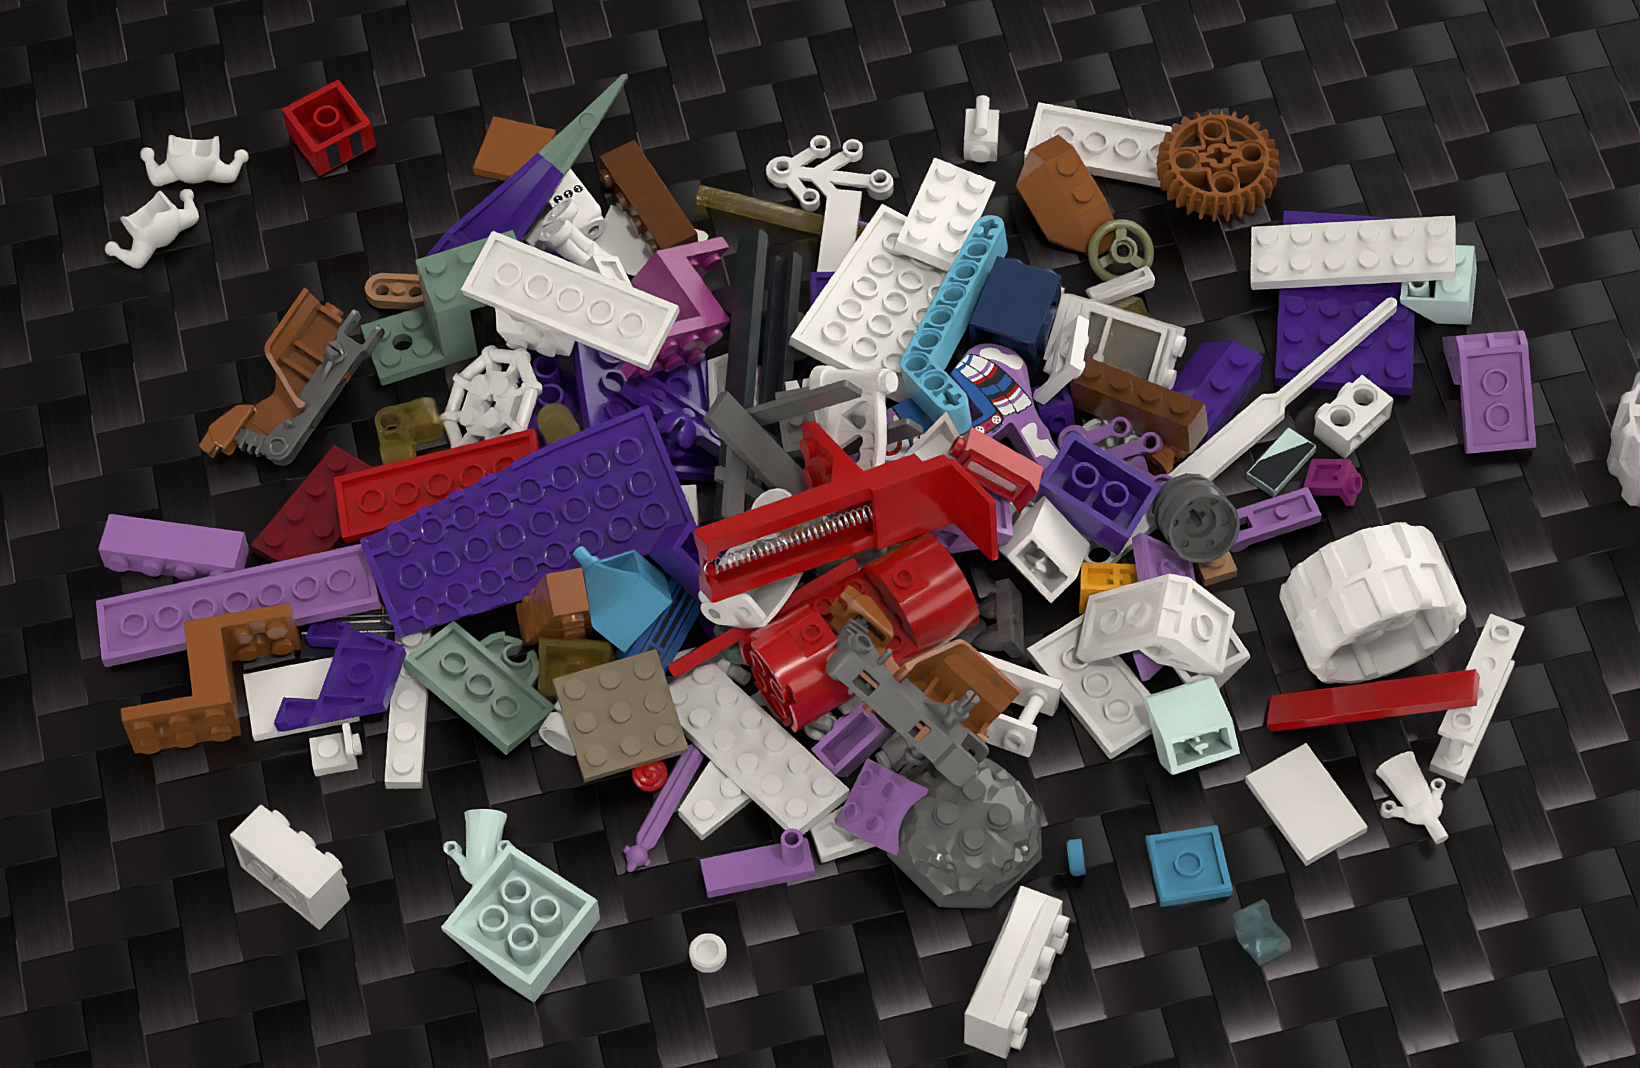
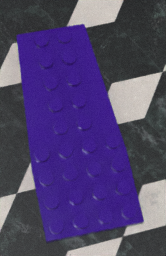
M647 404L548 444L511 463L509 467L495 474L491 473L479 479V482L463 490L459 489L449 494V497L431 506L427 505L417 510V513L399 522L395 521L387 525L385 529L367 538H361L360 543L395 633L398 637L402 638L520 601L524 596H530L529 591L537 588L536 584L545 574L581 568L580 563L573 556V552L580 546H584L592 557L597 556L600 560L631 550H635L645 558L649 556V552L665 527L689 521L694 524L696 522Z

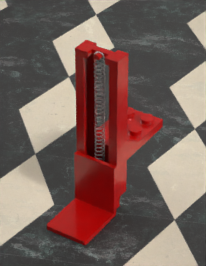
M815 420L802 424L803 439L800 440V449L805 458V468L802 470V476L810 490L694 529V540L699 551L701 573L698 574L699 587L712 604L874 546L879 550L953 523L991 561L999 558L995 499L954 458L949 460L942 454L921 461L914 453L863 471ZM833 512L837 515L833 516L832 519L827 518L826 521L821 520L820 524L815 522L814 526L810 524L808 528L803 527L802 530L797 529L796 532L791 531L789 534L784 533L783 536L778 535L777 539L772 537L771 541L767 539L765 543L760 542L759 545L753 544L752 547L741 548L740 552L735 550L734 554L730 552L728 556L722 555L721 558L717 555L718 552ZM834 518H837V525L833 521ZM828 520L832 521V528L829 527ZM822 522L826 524V530L821 526ZM816 524L820 526L821 532H817L815 528ZM810 526L814 528V534H811ZM804 528L807 529L808 536H805L803 533ZM798 530L801 532L802 538L800 539L797 535ZM791 533L795 534V541L791 538ZM785 535L789 536V543L786 542ZM779 537L783 539V545L778 541ZM773 539L777 541L778 547H774L772 543ZM767 541L771 543V549H768L766 546ZM761 543H762V544L764 545V547H765V551H763V552H762V550H761V548H760V544H761ZM755 545L758 547V554H756L754 551ZM748 548L752 549V556L749 555ZM742 550L746 552V558H743ZM736 552L740 554V560H737L735 557ZM730 554L734 557V562L732 563L729 559ZM723 556L727 558L728 564L726 565L723 562ZM720 559L722 566L717 568L716 560ZM713 560H715V567L711 564Z

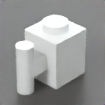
M978 96L976 98V109H966L964 160H974L976 162L997 161L999 110H989V98L987 96Z

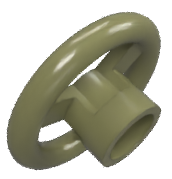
M1116 219L1104 223L1093 233L1089 241L1088 259L1090 266L1095 274L1105 282L1119 277L1104 269L1114 262L1118 264L1129 263L1137 269L1145 266L1151 268L1153 263L1154 248L1150 236L1145 229L1130 220ZM1115 230V240L1110 246L1109 253L1098 259V246L1101 239L1107 233ZM1126 230L1133 232L1141 240L1144 248L1143 259L1137 256V245L1134 240L1126 237ZM1118 246H1122L1127 250L1126 257H1120L1117 254Z

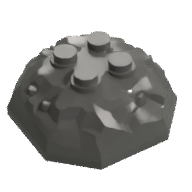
M985 758L979 764L976 773L965 784L960 786L949 781L931 762L912 780L929 790L925 797H922L909 808L902 819L898 832L899 851L897 855L887 852V856L938 907L991 909L1042 859L1041 809L1033 802L1020 781L1016 780L1004 768L989 758Z

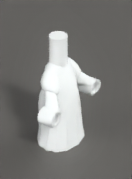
M1410 751L1399 754L1379 766L1376 774L1385 782L1403 806H1396L1395 802L1391 800L1382 803L1381 815L1384 818L1401 817L1409 823L1425 825L1436 844L1444 842L1449 836L1438 820V817L1441 815L1443 808L1441 795L1445 788V781L1441 778L1434 779L1429 787L1416 762L1414 753Z

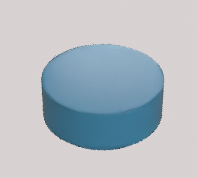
M1082 839L1068 840L1067 852L1071 875H1086Z

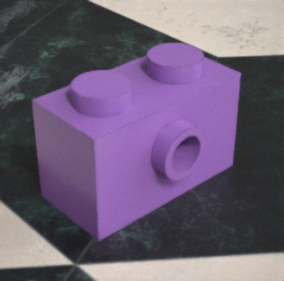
M864 701L849 714H844L832 725L833 729L811 749L824 766L836 777H848L897 731L881 716L873 713L867 714L862 707L865 704Z

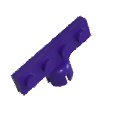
M639 376L628 379L619 393L640 407L648 404L651 414L658 420L656 426L664 446L669 448L667 450L669 458L683 457L689 448L696 444L719 460L721 438L703 420L707 413L706 411L653 376L647 378Z

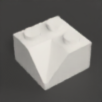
M495 308L497 332L505 339L506 345L513 350L518 348L536 350L548 357H554L556 354L570 355L575 340Z

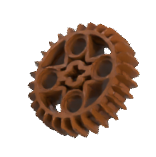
M1208 109L1206 116L1203 117L1195 111L1192 121L1183 116L1181 125L1173 123L1171 132L1165 133L1164 141L1160 142L1156 166L1157 179L1161 181V190L1167 191L1168 200L1176 199L1177 209L1184 205L1187 206V215H1190L1193 211L1199 212L1200 220L1205 214L1211 215L1213 222L1220 215H1224L1228 222L1230 214L1234 213L1241 219L1243 210L1253 214L1255 205L1263 207L1265 198L1271 197L1279 174V153L1275 149V140L1268 139V130L1259 131V122L1251 125L1248 124V115L1243 119H1238L1236 111L1231 116L1224 115L1223 109H1220L1218 115H1212ZM1196 142V147H1186L1190 143ZM1240 183H1251L1245 188H1240Z

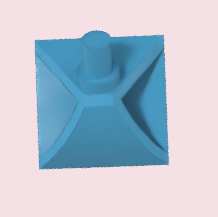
M584 546L578 547L573 552V556L580 563L584 574L592 627L625 652L672 603L665 574L635 550L602 560L597 556L592 557Z

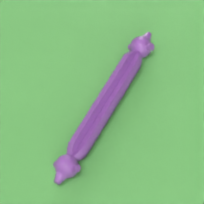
M691 743L688 745V752L680 755L636 835V845L632 847L625 846L623 852L626 853L627 872L631 873L634 869L643 865L648 867L651 863V860L648 859L647 851L655 847L703 759V752L695 744Z

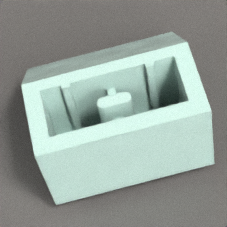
M1456 245V279L1402 282L1400 303L1437 324L1471 325L1477 273L1475 246Z
M1212 676L1144 697L1160 764L1172 775L1240 754L1232 718Z

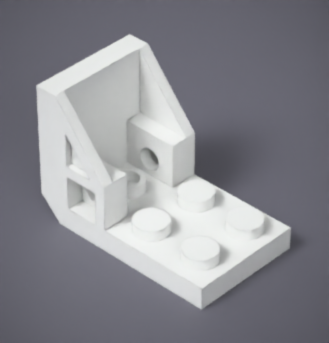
M1166 574L1089 595L1076 657L1084 663L1140 650L1159 664L1208 676L1223 674L1235 612L1191 578L1174 574Z

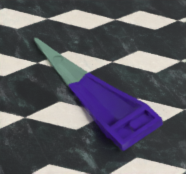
M622 74L545 147L449 228L427 256L488 238L492 231L501 234L513 230L517 241L523 242L628 79V74Z

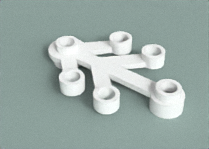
M815 136L811 140V147L792 158L785 156L774 158L768 163L766 168L769 181L778 188H789L800 201V206L805 211L816 210L820 205V198L816 190L806 189L800 180L811 181L826 198L828 188L836 189L833 184L867 188L868 194L876 200L887 199L893 193V178L885 170H876L871 175L836 171L846 164L859 161L862 158L863 146L860 141L855 139L846 141L843 145V151L815 168L804 167L814 159L824 158L830 153V140L826 136ZM818 145H824V146H825V147L822 148V149L816 148V146H818ZM850 149H856V150H858V151L852 153V152H849L848 150H850ZM813 198L814 201L807 202L805 201V199Z

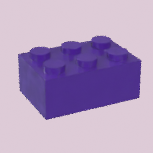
M1072 431L1041 478L1038 493L1031 502L1036 504L1045 496L1076 530L1114 554L1119 555L1162 486Z

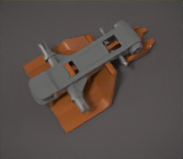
M304 288L265 344V354L276 371V388L274 393L255 406L236 405L209 426V431L204 436L199 447L203 452L214 458L219 451L230 456L237 446L243 452H245L248 446L247 452L253 455L256 449L255 455L259 458L263 455L279 466L290 464L349 382L363 359L370 357L384 336V329L377 325L364 344L357 343L349 335L361 318L360 313L354 309L344 321L341 318L344 314L342 311L328 302L325 306H322L319 300L309 290Z
M848 585L840 595L847 602V605L836 598L828 607V610L834 616L829 626L838 634L836 638L838 640L835 642V645L838 647L827 659V673L833 679L842 681L849 687V695L855 693L865 702L862 707L867 714L873 713L881 716L905 737L907 748L904 751L905 755L894 765L895 770L898 772L906 764L899 774L906 775L915 765L922 764L926 756L933 762L935 768L953 784L958 786L965 784L976 773L979 764L989 753V748L985 744L989 736L985 734V731L1022 690L971 644L962 639L954 640L899 667L891 656L892 650L885 648L894 638L892 624L870 596L862 595L859 591ZM969 749L972 750L975 756H971L967 751Z

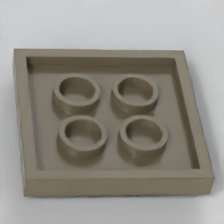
M656 649L553 679L554 689L584 783L688 752L689 748Z

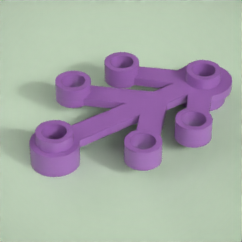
M1121 416L1114 418L1109 424L1088 431L1079 425H1071L1064 428L1059 434L1057 440L1058 449H1061L1072 431L1094 444L1112 436L1122 439L1127 438L1132 433L1133 425L1130 420ZM1124 421L1127 425L1126 431L1119 434L1116 431V426L1119 422ZM1147 432L1140 439L1104 450L1160 486L1173 478L1166 474L1154 476L1123 460L1144 452L1149 454L1158 453L1163 446V441L1154 432ZM1150 437H1155L1157 440V444L1153 449L1146 447V441Z

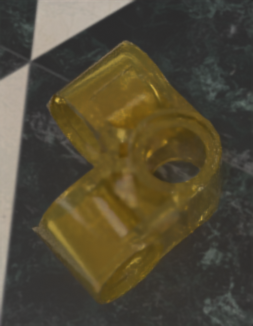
M424 397L412 402L385 407L375 416V426L383 465L417 457L414 444L437 440L444 433L437 403L433 398ZM390 426H397L394 430H386Z

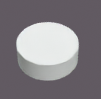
M714 934L699 935L692 941L689 948L691 963L701 972L710 973L719 970L727 958L724 941Z

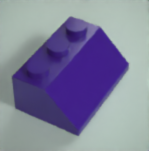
M1234 340L1202 343L1176 377L1171 389L1201 401L1206 405L1208 432L1197 445L1199 447L1225 426L1260 379L1263 356Z

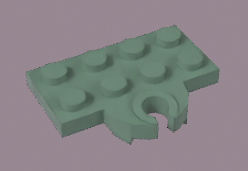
M452 621L404 659L403 667L506 755L539 729L551 712H556L554 705L534 689L541 665L537 654L532 650L527 653L524 662L514 663L510 661L507 657L517 655L522 648L523 641L518 638L505 636V631L491 634L478 642L455 621Z

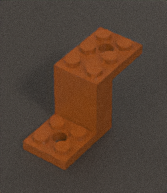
M285 603L184 621L193 696L121 708L122 722L134 753L154 754L161 749L171 747L188 748L199 742L211 740L220 742L226 741L233 736L241 735L232 661H251L259 656L271 654L286 655L293 650L301 649L300 635L291 604Z

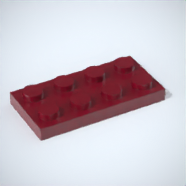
M334 445L251 544L253 552L269 562L275 563L337 549L344 540L341 535L334 477L374 467Z

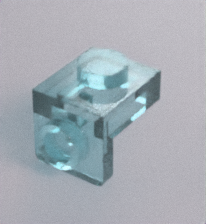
M1260 900L1233 914L1238 941L1259 966L1292 950L1290 939L1272 920L1269 904L1265 900Z

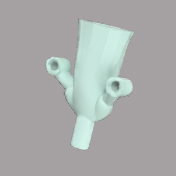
M474 809L464 812L466 820V857L461 853V846L455 841H448L444 844V851L460 866L461 875L467 882L472 884V888L508 843L512 845L509 841H501L504 824L507 819V814L502 811Z

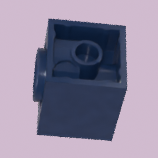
M997 256L969 323L970 349L980 344H996L1009 348L1024 360L1028 374L1034 376L1042 355L1046 351L1061 300V275L1048 268H1036L1026 265L1015 258L1006 259Z

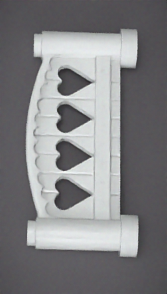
M831 365L816 366L811 371L809 377L810 390L841 380H847L862 389L860 398L824 408L822 420L824 431L842 449L862 436L863 443L859 448L861 457L856 464L863 471L885 464L887 447L885 397L897 389L898 377L896 373L889 369L837 370V368ZM867 402L868 410L864 415L866 424L862 429L858 430L847 420V415ZM833 512L821 516L819 518L810 520L809 522L811 525H814L815 522L820 523L821 520L826 521L827 518L831 519V517H833L836 514ZM869 549L857 552L821 566H836L853 556L858 566L861 567L869 563L872 551Z

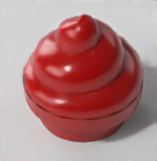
M662 760L632 769L634 784L645 792L658 791L664 786L668 778V770Z

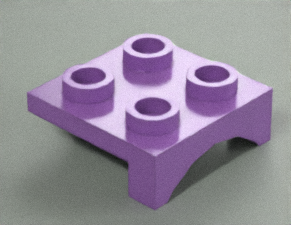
M867 758L835 824L876 847L897 855L899 851L898 832L902 819L914 803L926 796L929 789Z

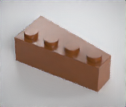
M582 568L545 574L536 584L537 588L529 591L530 596H524L522 603L516 605L523 647L565 639L566 644L585 641L586 635L592 634L590 609Z

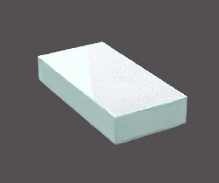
M1288 427L1247 472L1246 479L1274 498L1315 453L1316 445Z

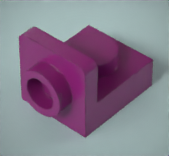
M1312 459L1303 488L1308 487L1311 494L1316 496H1340L1346 506H1354L1356 496L1362 489V477L1350 459Z

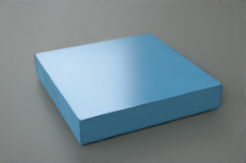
M1217 825L1146 836L1145 843L1160 907L1232 896V884Z

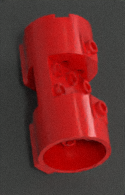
M927 532L907 540L808 601L802 602L772 619L765 627L757 628L739 639V647L744 663L747 666L753 664L751 669L756 679L754 683L760 692L761 699L780 725L783 724L786 727L792 723L791 728L793 732H797L857 696L855 693L849 695V687L842 681L833 679L826 671L827 659L838 647L835 645V642L838 640L836 639L838 634L829 626L834 616L830 613L828 607L836 598L847 605V602L840 595L848 585L859 591L862 595L870 596L892 624L894 638L885 648L892 650L891 656L899 667L906 662L935 650L978 624V607L966 578L947 549L932 534Z

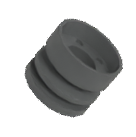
M1185 473L1173 477L1160 488L1154 498L1152 515L1155 526L1178 555L1190 562L1207 563L1219 559L1232 548L1238 538L1240 521L1237 510L1214 482L1201 474Z

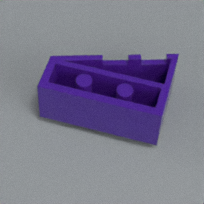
M689 521L665 527L648 555L702 604L698 596L700 591L698 574L701 573L699 551L694 540V529L700 528V526ZM728 549L718 552V557L721 558L722 555H725ZM717 559L716 564L718 565L721 560ZM713 560V562H711V564H712L714 567H715V560Z

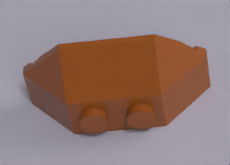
M1059 134L1029 149L1016 184V189L1048 242L1084 253V255L1088 256V245L1093 233L1104 223L1114 220L1105 197L1076 149ZM1115 230L1107 233L1101 239L1098 246V256L1109 251L1112 242L1115 240Z

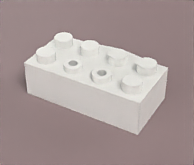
M1020 886L965 1012L964 1043L1005 1059L1011 1047L1021 1050L1028 1029L1025 1028L1028 1017L1032 1015L1042 984H1045L1049 976L1055 954H1062L1069 934L1066 933L1070 918L1062 915L1061 900Z

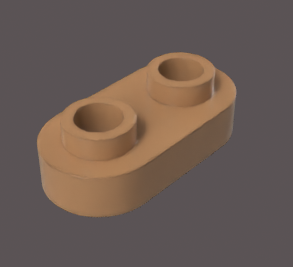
M378 273L371 276L365 284L367 300L374 307L412 310L425 306L418 275ZM415 294H420V296L412 297Z

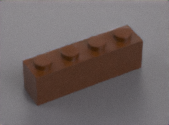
M635 140L599 156L601 170L598 171V176L605 189L610 188L612 190L618 209L621 212H627L634 233L637 236L642 235L645 239V246L650 257L659 250L698 242V233Z
M1085 358V368L1082 374L1077 379H1072L1069 382L1073 407L1110 422L1116 417H1125L1131 421L1133 425L1132 431L1142 435L1147 432H1154L1162 438L1164 444L1191 454L1208 432L1205 403L1092 358ZM1121 421L1117 424L1119 426L1127 428V425L1124 421Z

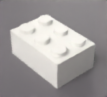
M260 805L230 834L240 865L320 930L350 900L346 888L347 880L341 872L343 866L331 853L326 852L322 854L317 850L315 842L305 832L300 831L297 834L289 827L288 820L280 812L274 810L271 813L264 806Z

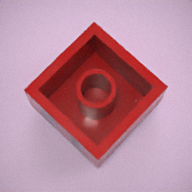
M339 79L282 109L287 133L319 176L376 147L371 122Z

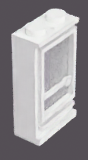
M1062 293L1043 359L1048 360L1058 333L1077 315H1080L1089 320L1087 333L1089 343L1085 349L1083 361L1086 357H1089L1170 390L1172 389L1177 376V371L1173 370L1177 356H1182L1187 341L1186 337H1183L1184 328L1081 296Z

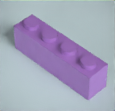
M109 514L98 549L104 566L117 572H124L126 570L138 571L154 577L159 575L174 576L183 581L242 570L245 567L249 553L244 532Z

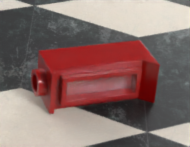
M973 427L962 438L957 436L948 451V455L952 456L951 459L954 458L981 486L1012 502L1019 514L1038 493L1043 471L1041 465Z

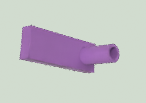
M794 828L787 829L782 833L781 843L700 859L708 898L815 876L808 839H803L802 833Z

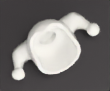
M169 135L167 160L160 166L154 161L153 149L144 148L141 150V158L146 163L149 179L154 186L166 185L177 180L190 184L201 183L206 180L232 183L237 179L242 164L247 162L249 156L245 150H237L234 154L235 159L229 165L224 164L219 159V136L209 140H189Z
M184 189L180 192V198L184 202V209H177L163 192L159 191L141 209L128 217L122 216L120 218L122 223L133 237L131 250L121 249L116 242L111 241L106 244L105 252L110 256H116L131 267H143L156 248L170 244L180 231L193 226L199 220V214L193 202V191Z

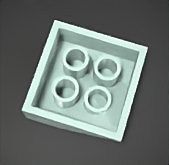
M508 843L441 928L503 983L532 1002H535L600 920L598 902L595 898Z

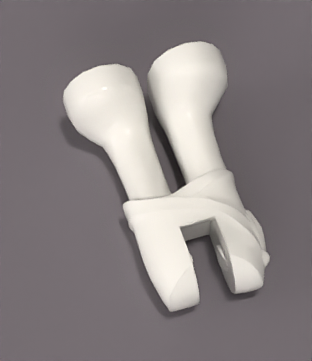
M568 197L561 200L544 218L541 224L544 229L540 231L538 239L549 249L556 251L570 262L582 267L592 255L612 256L601 249L595 241L584 236L574 225L573 220L578 213V205L572 198Z

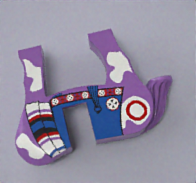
M980 344L971 348L950 375L968 397L971 419L973 421L971 427L998 442L1004 437H1008L1017 453L1043 467L1042 478L1059 450L1052 441L1049 429L1043 424L1034 407L1027 366L1024 360L1013 350L996 344ZM911 397L886 410L887 423L909 418L923 427V434L888 444L885 462L904 457L905 453L935 423ZM967 431L963 434H960V437L962 438L967 433ZM861 453L853 454L851 459L857 463L860 460Z

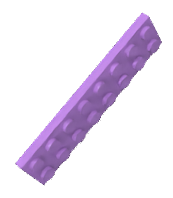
M359 544L97 600L102 662L105 667L187 650L184 621L290 603L296 625L300 626L382 608L379 589L362 545Z

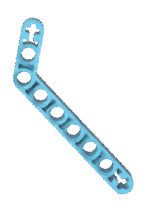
M995 215L983 216L974 223L900 361L906 393L934 422L947 412L959 435L968 431L972 425L968 397L944 370L970 323L996 257L1004 258L1008 250L1004 222Z

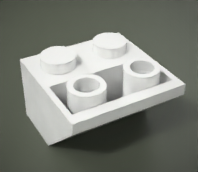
M1043 496L1012 526L1013 537L1007 544L998 545V551L1038 593L1052 603L1077 578L1090 544L1050 501Z

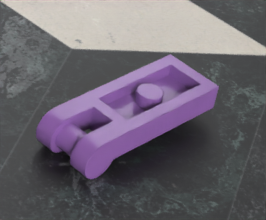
M1305 487L1237 509L1240 525L1247 523L1249 529L1243 531L1239 529L1238 538L1230 551L1239 552L1251 544L1320 522L1321 513L1309 488Z

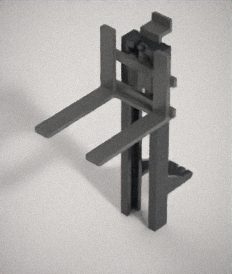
M757 229L738 236L734 284L711 291V293L731 320L724 328L730 331L725 392H729L783 449L779 421L860 398L862 389L847 380H841L776 400L775 393L786 391L785 382L793 381L795 348L789 345V341L797 328L802 256L795 251L789 252L788 257L784 259L777 255L771 256L767 310L762 312L768 234ZM763 335L764 346L759 405L754 406L759 337ZM909 418L887 423V445L923 434V427ZM862 436L843 448L848 456L860 453L859 448L863 443ZM721 439L719 465L715 467L714 480L717 481L714 511L715 522L751 510L755 500L764 492L771 490ZM800 457L792 458L802 470L805 468V461Z

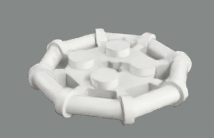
M490 345L482 350V354L460 374L455 373L452 378L454 385L445 413L440 415V424L446 430L451 448L479 442L480 439L487 440L528 430L537 396L542 394V384L536 379L530 364L531 356L525 349H497L495 346ZM501 363L510 364L506 372L501 371ZM486 369V373L484 375L480 374ZM521 377L523 383L521 384V387L518 388L517 384H520L519 379ZM466 390H467L468 393H467V396H466V399H465L463 408H462V410L460 411V407H461V404H462V401H463L465 392H466ZM496 401L495 406L491 407L492 403ZM461 425L465 426L467 430L463 437L459 429ZM503 429H509L503 435L500 434Z

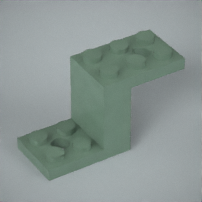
M513 230L501 233L517 240ZM488 238L415 260L425 306L361 325L365 341L377 325L381 326L385 331L383 338L370 355L381 386L478 356L470 310L486 306L487 304L463 295L461 288ZM401 341L412 343L406 350L394 348Z

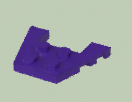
M323 620L311 623L306 635L309 646L336 648L318 699L283 697L274 721L277 731L285 732L387 711L407 655L404 646L368 631L365 634L352 629L350 624L342 621L336 623L331 620Z

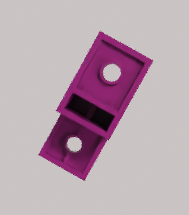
M723 237L656 251L630 281L633 288L678 305L680 312L649 371L629 362H625L621 366L620 370L627 379L639 376L647 378L655 372L662 370L670 372L678 366L685 364L693 366L705 356L703 352L706 348L723 336L722 330L731 320L703 280L708 271L716 268L721 263L722 259L720 257L729 248Z

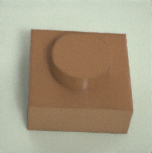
M1229 551L1219 559L1207 563L1193 562L1203 586L1237 577V568Z

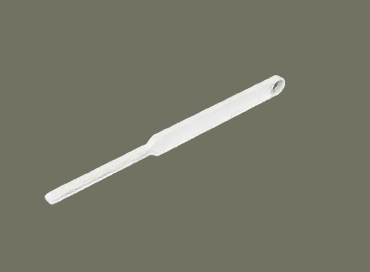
M1387 298L1282 389L1274 394H1262L1168 475L1176 477L1190 473L1201 474L1211 480L1216 478L1284 419L1285 407L1391 317L1397 311V300ZM1154 500L1120 554L1116 555L1108 550L1110 557L1101 563L1118 562L1133 549L1132 538L1140 532L1149 535L1157 528L1152 515ZM1091 540L1084 562L1096 563L1089 559V553L1095 548H1106Z

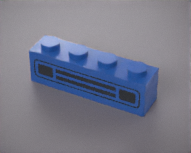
M662 569L666 576L672 603L625 652L618 648L615 652V657L620 660L656 649L664 674H666L668 664L673 662L700 613L701 604L671 575Z

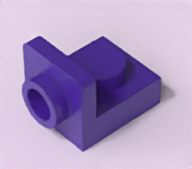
M1066 385L1044 405L1033 399L1039 418L1049 429L1050 436L1059 435L1064 428L1075 425L1073 402ZM1041 386L1032 387V388H1031V389H1032V399H1033V394H1034V392H1035V389H1038V388H1040Z

